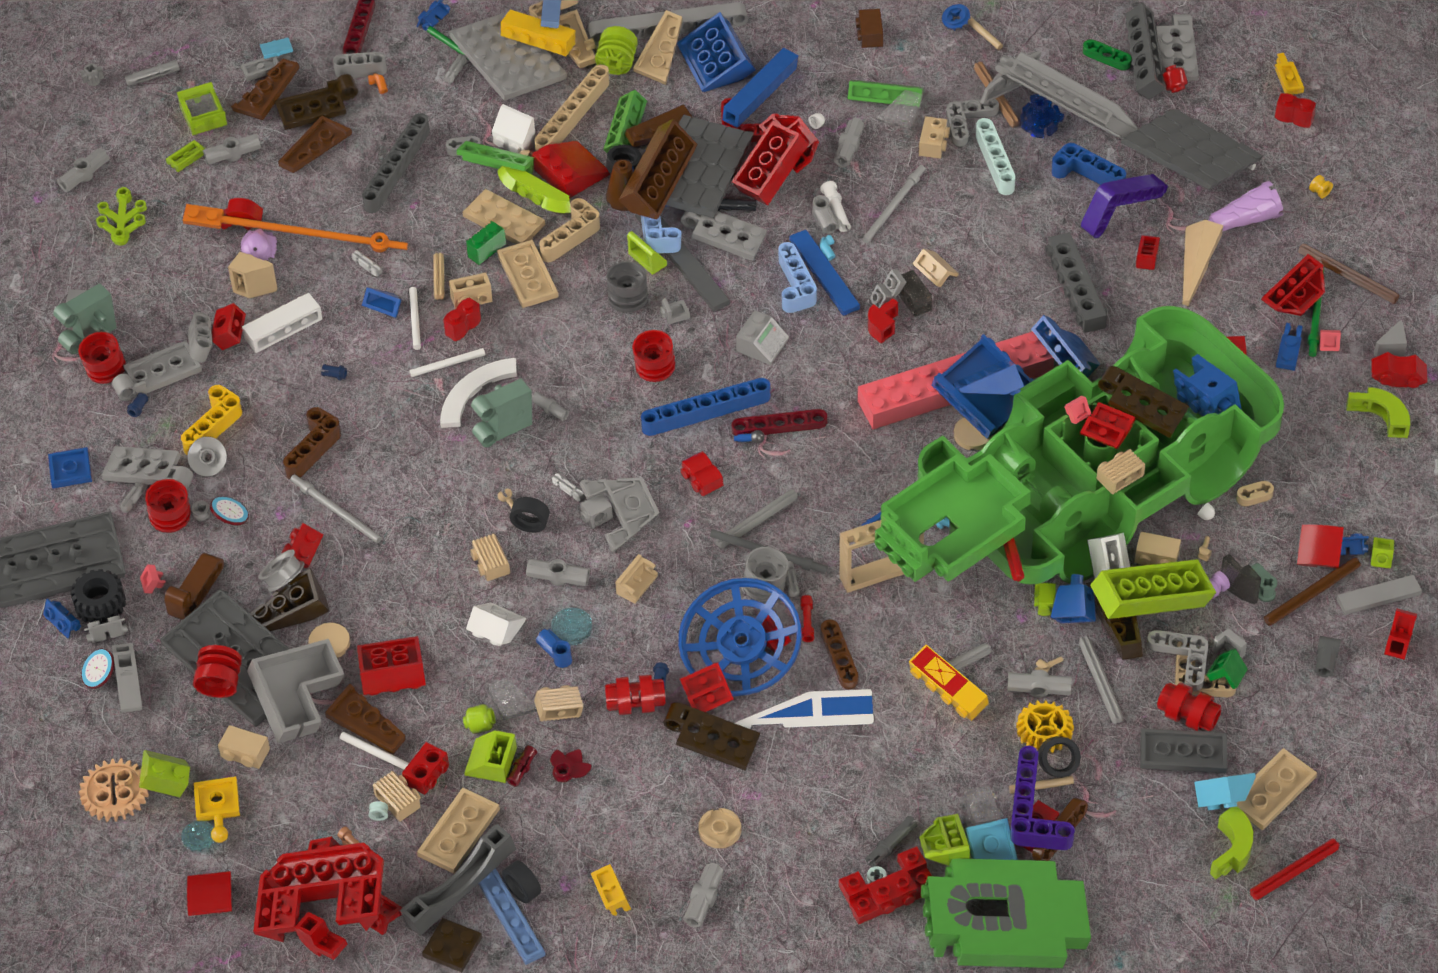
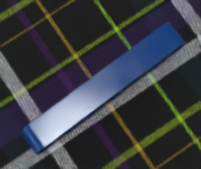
M757 378L648 409L641 414L642 432L645 435L652 436L765 404L771 398L770 382L766 378Z

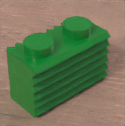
M490 221L480 232L466 240L468 258L480 265L507 244L504 228Z

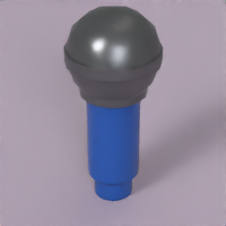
M756 430L751 434H738L734 436V441H752L760 444L764 441L765 436L762 431Z

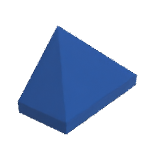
M367 287L361 306L396 318L402 299L394 293Z

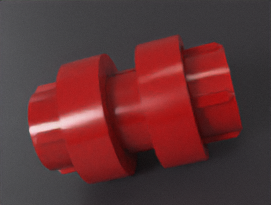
M651 674L639 675V682L629 683L627 676L617 677L616 683L605 685L607 710H619V715L632 714L631 708L641 707L642 713L655 712L656 706L666 705L664 680H652Z
M1181 682L1177 685L1167 683L1157 701V707L1165 712V717L1175 722L1184 718L1186 719V727L1195 731H1200L1201 729L1212 731L1222 711L1221 705L1214 702V697L1204 692H1200L1198 696L1192 694L1193 687Z

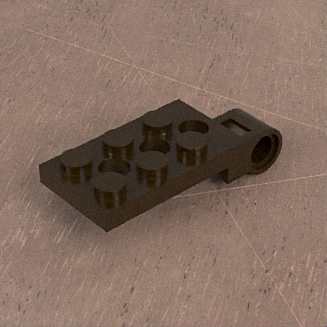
M343 74L335 80L327 81V87L275 100V106L284 130H289L315 123L321 116L330 119L347 114L343 101L355 98L358 94V89L353 77L349 74Z
M1109 366L1098 382V386L1103 392L1113 394L1108 405L1134 416L1137 421L1171 438L1189 408L1185 403L1116 366ZM1122 391H1128L1131 395L1126 396L1122 393ZM1140 400L1147 401L1149 405H1142ZM1157 410H1163L1167 415H1161Z
M678 702L670 705L663 721L667 729L680 732L676 745L745 771L760 737V733ZM694 726L699 729V732L692 733L688 728ZM716 734L719 739L711 740L708 735ZM735 741L739 746L732 748L728 745V742Z

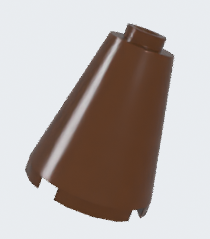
M619 160L614 163L606 192L607 203L611 204L613 209L619 211H629L618 200L634 172L632 164L627 160Z

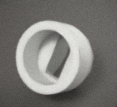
M815 113L809 117V124L814 129L822 127L825 122L824 116L820 113Z
M1206 503L1197 515L1204 520H1211L1215 516V509L1212 505Z

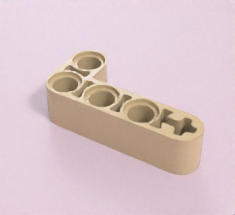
M582 198L572 200L570 203L572 219L540 240L539 246L542 260L544 262H553L600 230L598 210Z

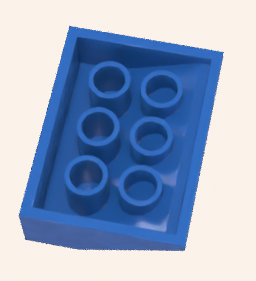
M721 12L677 42L702 92L741 81L756 71L732 25Z
M1008 359L953 382L954 387L961 393L1010 394L1012 396L1021 392L1020 388L1024 387L1015 364Z

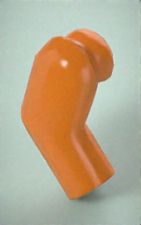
M373 73V75L367 77L370 85H377L380 94L388 92L382 75Z

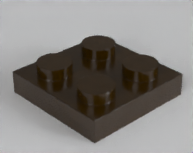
M442 918L424 948L422 955L426 959L462 973L480 943L482 933Z

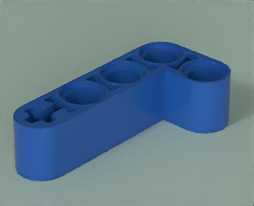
M1075 143L1065 144L1052 158L1051 174L1058 179L1065 178L1072 170L1099 185L1105 182L1126 179V171L1123 168Z

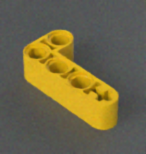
M221 385L210 387L208 395L212 408L181 435L182 446L186 455H188L190 446L197 439L202 437H213L216 439L241 417V403L236 394Z

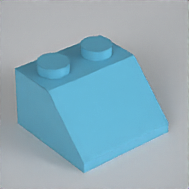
M1255 773L1194 782L1198 808L1207 806L1208 810L1221 809L1220 804H1224V808L1236 807L1237 802L1246 800L1256 778Z

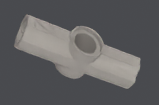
M854 117L850 119L845 132L840 135L838 150L834 157V163L839 167L845 168L849 166L854 152L857 153L859 149L860 137L864 129V122L860 118Z
M257 134L240 139L228 137L223 141V144L204 149L203 154L207 165L222 160L234 162L239 160L242 154L261 149Z
M97 148L86 158L76 159L73 164L74 167L57 179L58 185L67 193L80 182L90 181L93 178V172L109 161V156L105 150Z
M530 558L527 563L526 576L550 580L556 586H561L565 583L586 586L589 582L590 568L566 565L561 559L548 562Z
M1035 670L1031 674L1008 672L1007 691L1028 692L1036 698H1043L1048 694L1071 695L1072 677L1049 675L1044 670Z
M706 864L699 882L693 886L690 903L684 915V922L691 927H701L709 907L712 908L715 903L717 888L724 874V869L718 864Z

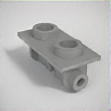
M120 615L107 618L108 622L100 624L99 621L88 623V628L84 629V631L89 630L90 633L86 635L88 643L92 642L93 644L106 640V631H109L110 638L125 635L124 633L128 632L127 625H122L121 623L125 618L120 619Z

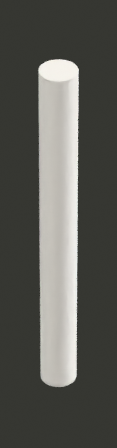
M411 287L409 295L413 348L419 350L421 348L417 289Z
M484 348L411 369L409 373L411 378L485 356Z
M342 732L340 735L341 740L403 770L409 764V762L346 732Z

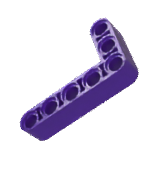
M1154 174L1105 182L1097 188L1083 217L1081 227L1094 238H1099L1106 230L1117 206L1161 198L1166 193L1168 185Z
M1024 746L1020 749L1011 821V841L1019 846L1068 850L1074 843L1075 829L1072 824L1032 818L1038 751L1033 746Z

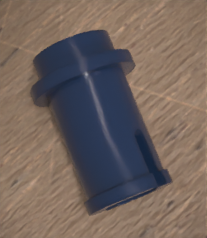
M323 364L321 370H328L321 371V375L324 377H333L340 381L347 377V368H344L343 365L338 367Z
M138 393L134 401L127 406V413L131 417L140 416L143 407L149 400L148 396L144 393Z
M659 662L653 667L654 679L664 680V689H666V677L669 673V668L667 664Z

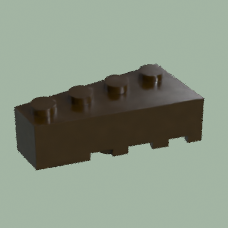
M1092 582L1086 583V586L1091 588ZM1094 593L1095 611L1122 660L1143 657L1142 641L1136 616L1108 619Z

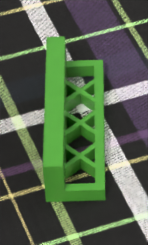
M850 80L848 99L921 107L924 87Z
M636 90L619 98L603 149L606 153L617 145L632 146L625 136L626 130L641 123L647 100Z
M465 141L457 149V155L463 156L462 160L496 169L506 166L533 174L534 157L469 141Z

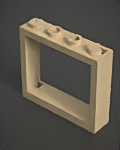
M881 520L840 533L839 578L847 593L904 574L897 564H893L890 561L889 557L851 569L852 550L874 543L875 530L881 527ZM924 532L919 536V541L924 544Z

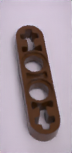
M825 620L821 624V637L838 680L843 688L853 689L858 685L859 676L839 624L835 620ZM827 628H830L831 630H833V636H832V637H831V634H830L829 630H827ZM833 643H839L842 645V647L839 649H833L831 648V645ZM845 659L848 661V664L842 666L837 661ZM846 672H848L850 679H852L851 681L846 678Z
M1077 797L1073 798L1055 821L1068 822L1075 829L1087 813V801ZM1034 847L1032 858L1035 861H1049L1057 850Z

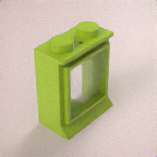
M212 82L177 92L180 109L192 136L227 125L225 111L216 95Z

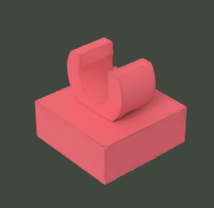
M1320 330L1319 350L1339 351L1340 330Z
M1080 396L1064 406L1071 423L1074 424L1092 415L1087 399L1084 396Z
M147 564L140 576L144 593L152 594L155 587L163 588L166 583L165 580H160L163 572L157 571L155 565Z

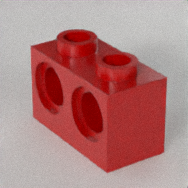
M425 742L402 772V776L408 783L407 786L426 795L429 789L435 787L440 775L448 770L447 752Z

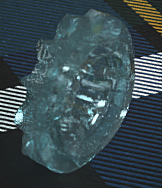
M206 821L191 822L183 829L181 834L184 847L189 848L192 852L194 850L201 852L205 848L209 849L210 845L215 843L211 837V831L214 827ZM194 833L199 836L202 835L203 840L196 839Z

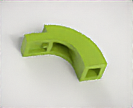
M1368 387L1367 393L1348 392L1346 411L1375 413L1386 422L1388 437L1408 438L1410 415L1406 406L1399 398L1385 390Z
M1238 806L1229 808L1219 816L1217 828L1229 838L1232 847L1212 862L1210 875L1215 879L1222 875H1227L1232 869L1239 873L1246 866L1251 855L1254 837L1253 828L1246 814Z

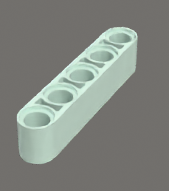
M981 118L976 123L977 142L999 193L1010 195L1015 190V173L993 122L988 118Z

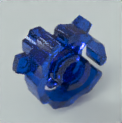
M1038 94L1030 95V102L1022 108V114H1020L1021 128L1036 138L1044 137V128H1046L1047 135L1052 136L1058 130V123L1064 120V114L1060 113L1058 105H1053L1052 107V101Z

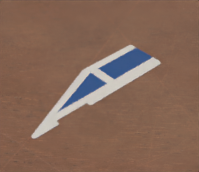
M871 689L807 692L735 722V724L751 729V725L783 724L785 728L872 724L874 722Z

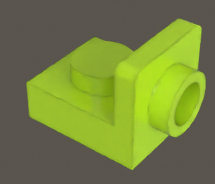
M1373 538L1371 566L1391 568L1394 553L1393 539Z

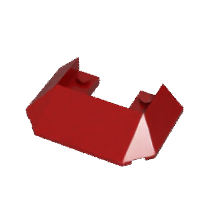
M364 842L282 854L269 871L266 869L260 875L253 933L284 943L285 933L296 931L294 927L299 922L301 903L338 898L336 922L338 925L360 923L364 930L367 931L379 918L384 859L371 850Z

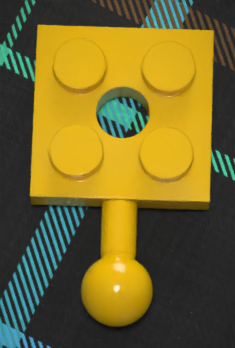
M235 776L194 782L197 822L214 820L215 827L211 831V837L215 842L222 843L228 838V830L223 826V818L240 816L237 778ZM214 797H222L218 802L211 801Z

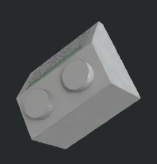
M754 310L736 335V351L771 365L789 340V336L771 316Z

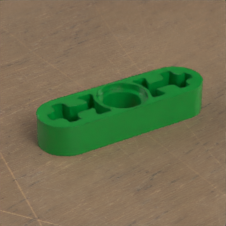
M1092 39L1086 40L1083 43V54L1123 71L1131 67L1132 57L1130 54ZM1104 53H1109V54H1111L1112 56H1110V57H1105V56H1103V54H1104Z

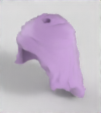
M261 228L254 231L249 230L241 241V252L251 254L262 260H268L270 257L274 258L275 251L277 250V238L273 236L272 232L263 231Z

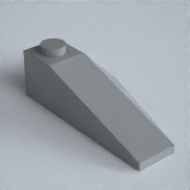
M1035 51L1025 54L1039 61L1042 52ZM998 73L985 88L980 103L986 104L1022 85L1006 75Z

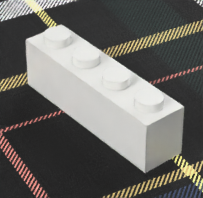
M307 293L242 326L244 339L253 351L258 353L322 320L321 308L314 298Z

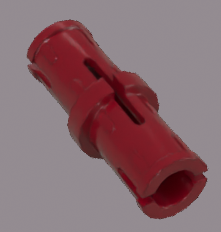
M525 746L519 759H516L513 763L514 768L506 779L507 783L511 786H519L524 774L530 770V764L537 754V750L534 747Z

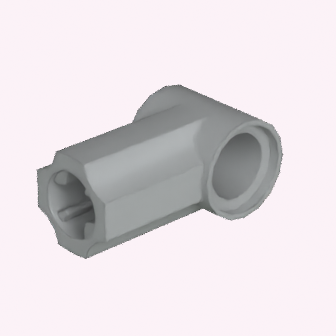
M818 195L813 199L812 215L818 220L823 233H834L839 228V224L829 206L830 201L826 196Z

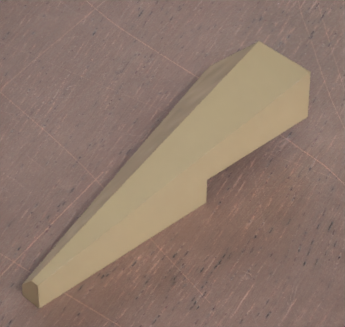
M1203 220L1189 225L1185 229L1183 305L1189 306L1208 268L1209 260L1222 236L1223 225Z

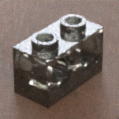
M914 270L901 274L906 284L898 295L913 316L916 317L931 311L932 294Z

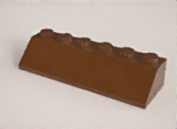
M674 119L658 126L618 199L631 213L652 219L660 217L698 145Z

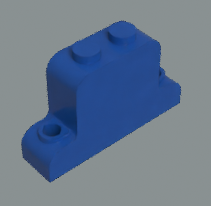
M1043 315L1031 328L1059 365L1069 360L1087 378L1100 365V362L1076 334L1061 329L1050 317Z

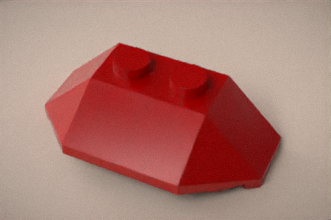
M773 113L759 125L764 132L771 122L774 121L801 134L809 144L793 168L798 173L811 163L819 140L800 117Z
M1307 254L1261 300L1277 312L1302 316L1325 293L1323 265Z

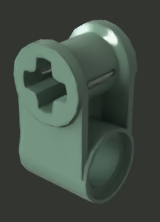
M1256 563L1240 573L1241 583L1261 601L1271 602L1275 599L1276 591L1274 589L1277 587V579L1268 573L1261 564Z

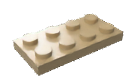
M487 189L463 211V217L484 228L490 221L495 222L504 228L505 238L514 244L531 240L545 226V219Z
M533 240L497 250V256L522 308L558 298V291Z
M1283 748L1256 774L1246 800L1237 802V806L1246 814L1250 822L1264 830L1317 777V772Z
M462 788L417 851L418 857L455 874L500 810L499 804Z

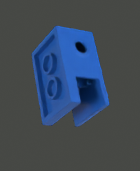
M1197 354L1191 358L1194 375L1190 378L1177 369L1173 370L1177 398L1188 405L1194 413H1198L1203 417L1210 413L1220 414L1233 405H1237L1241 409L1237 382Z

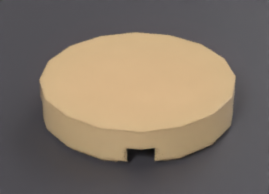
M965 417L955 424V441L964 449L981 450L993 437L992 435L987 440Z
M337 623L319 625L309 636V644L329 639L337 658L343 656L350 646L348 631Z
M719 808V810L715 811L712 809L706 812L699 821L701 840L713 848L732 846L741 835L739 817L733 811L725 808Z

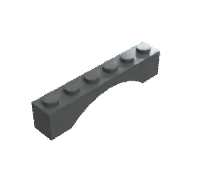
M498 824L494 825L480 838L470 857L453 876L435 889L416 896L400 910L406 924L419 936L426 932L516 850L511 835Z

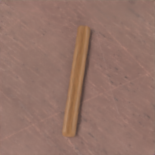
M983 62L975 63L974 70L985 87H987L993 78ZM1002 95L996 98L999 102V109L1009 125L1013 128L1019 126L1020 120L1005 96Z

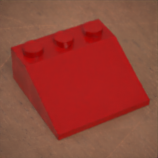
M578 141L549 144L532 153V157H534L533 169L551 186L569 195V199L611 174Z
M418 636L357 645L363 695L374 696L381 692H398L401 689H418L421 686H426Z

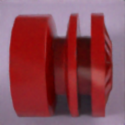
M648 330L639 334L634 339L632 349L636 372L640 378L649 382H659L669 378L676 367L673 343L670 336L660 330Z
M96 332L82 340L78 353L88 377L93 382L108 384L116 376L124 373L123 365H126V361L117 338L112 334Z
M163 479L150 485L146 491L145 501L151 525L156 530L167 533L176 532L184 528L190 521L191 516L186 487L174 479Z
M208 645L201 648L198 652L193 687L201 694L209 697L225 698L234 695L237 692L238 674L240 673L242 663L240 653L222 645Z

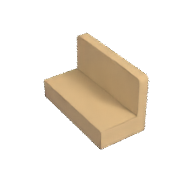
M923 249L913 262V265L938 287L943 285L949 275L955 277L959 275L942 257L931 250Z

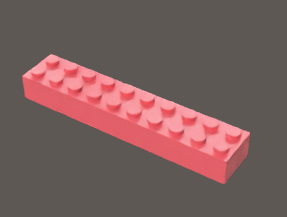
M1033 331L995 343L1001 351L1009 355L1011 361L1022 367L1024 373L1029 378L1040 377L1054 369V358ZM965 353L858 386V403L872 429L874 430L951 405L931 385L938 373L942 374Z

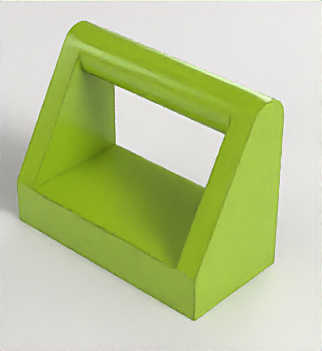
M633 231L628 233V254L653 275L667 266V260L644 242L642 238Z

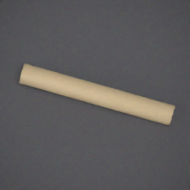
M972 17L968 20V24L996 49H1002L1003 44Z
M1073 776L1036 781L1035 790L1074 784ZM1015 785L1009 786L1010 794H1015Z

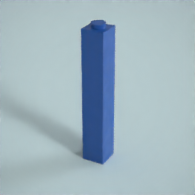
M782 48L724 106L722 120L738 128L797 69L799 55L786 48Z

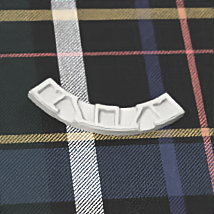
M516 358L503 359L486 364L462 378L450 391L444 402L440 419L441 428L461 427V417L465 404L469 398L471 399L482 389V386L489 382L494 383L502 379L517 377Z

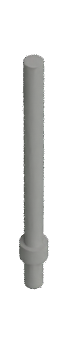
M919 165L914 173L907 177V182L862 238L865 243H869L911 187L919 182V177L926 169L923 165Z
M295 474L292 475L290 481L300 487V491L304 494L311 495L377 544L382 540L380 535L317 491L310 482L302 480Z

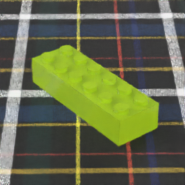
M1198 559L1102 570L1090 585L1108 619L1205 607L1217 593Z

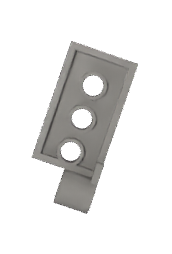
M1172 14L1171 25L1156 26L1163 73L1166 72L1165 68L1175 65V62H1181L1183 65L1176 67L1184 69L1187 80H1198L1199 73L1191 14ZM1171 33H1178L1180 36H1178V37H1173V36L1170 35V34H1171ZM1178 47L1181 51L1176 52L1172 48Z
M685 211L681 218V223L686 228L694 229L692 233L693 239L751 261L754 260L767 234L766 229L718 211L714 218ZM710 224L712 227L707 228L703 225ZM726 230L729 234H723L721 231ZM739 237H744V238H746L747 240L741 241V240H739L738 238H739Z
M183 341L123 365L126 374L116 376L112 381V386L120 400L129 401L136 398L138 393L147 394L202 372V368L199 362L190 357L189 344L187 341ZM175 361L181 362L178 365L172 364ZM157 368L163 369L160 372H154ZM140 375L144 376L142 379H136Z
M115 446L102 473V478L104 481L143 482L145 484H153L163 479H174L181 482L186 487V490H188L194 475L190 469L177 466L181 457L179 451Z

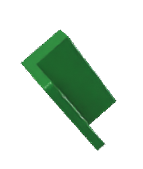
M1235 648L1219 654L1206 675L1210 682L1225 676L1231 688L1236 689L1248 669Z

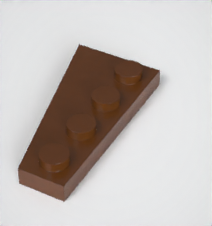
M283 58L267 73L268 76L265 79L259 80L255 84L256 87L250 93L246 92L238 104L235 102L231 106L232 110L264 120L275 104V100H278L299 70V64Z
M683 104L627 129L625 136L633 147L650 143L658 126L672 119L679 124L683 115L691 116V114Z
M321 116L278 161L279 167L292 173L297 172L352 135V129Z
M351 684L344 689L325 712V717L393 755L406 740L405 734L389 719L384 718L380 711L369 704L367 699L362 694H359Z

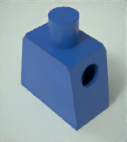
M1072 574L1070 585L1058 587L1051 613L1052 619L1059 623L1096 621L1094 591L1083 584V575Z

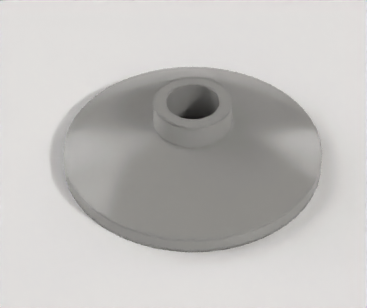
M213 437L197 439L188 451V463L191 469L201 476L208 477L218 474L224 468L227 461V452L224 445ZM209 453L212 455V459L210 461L206 459V456Z

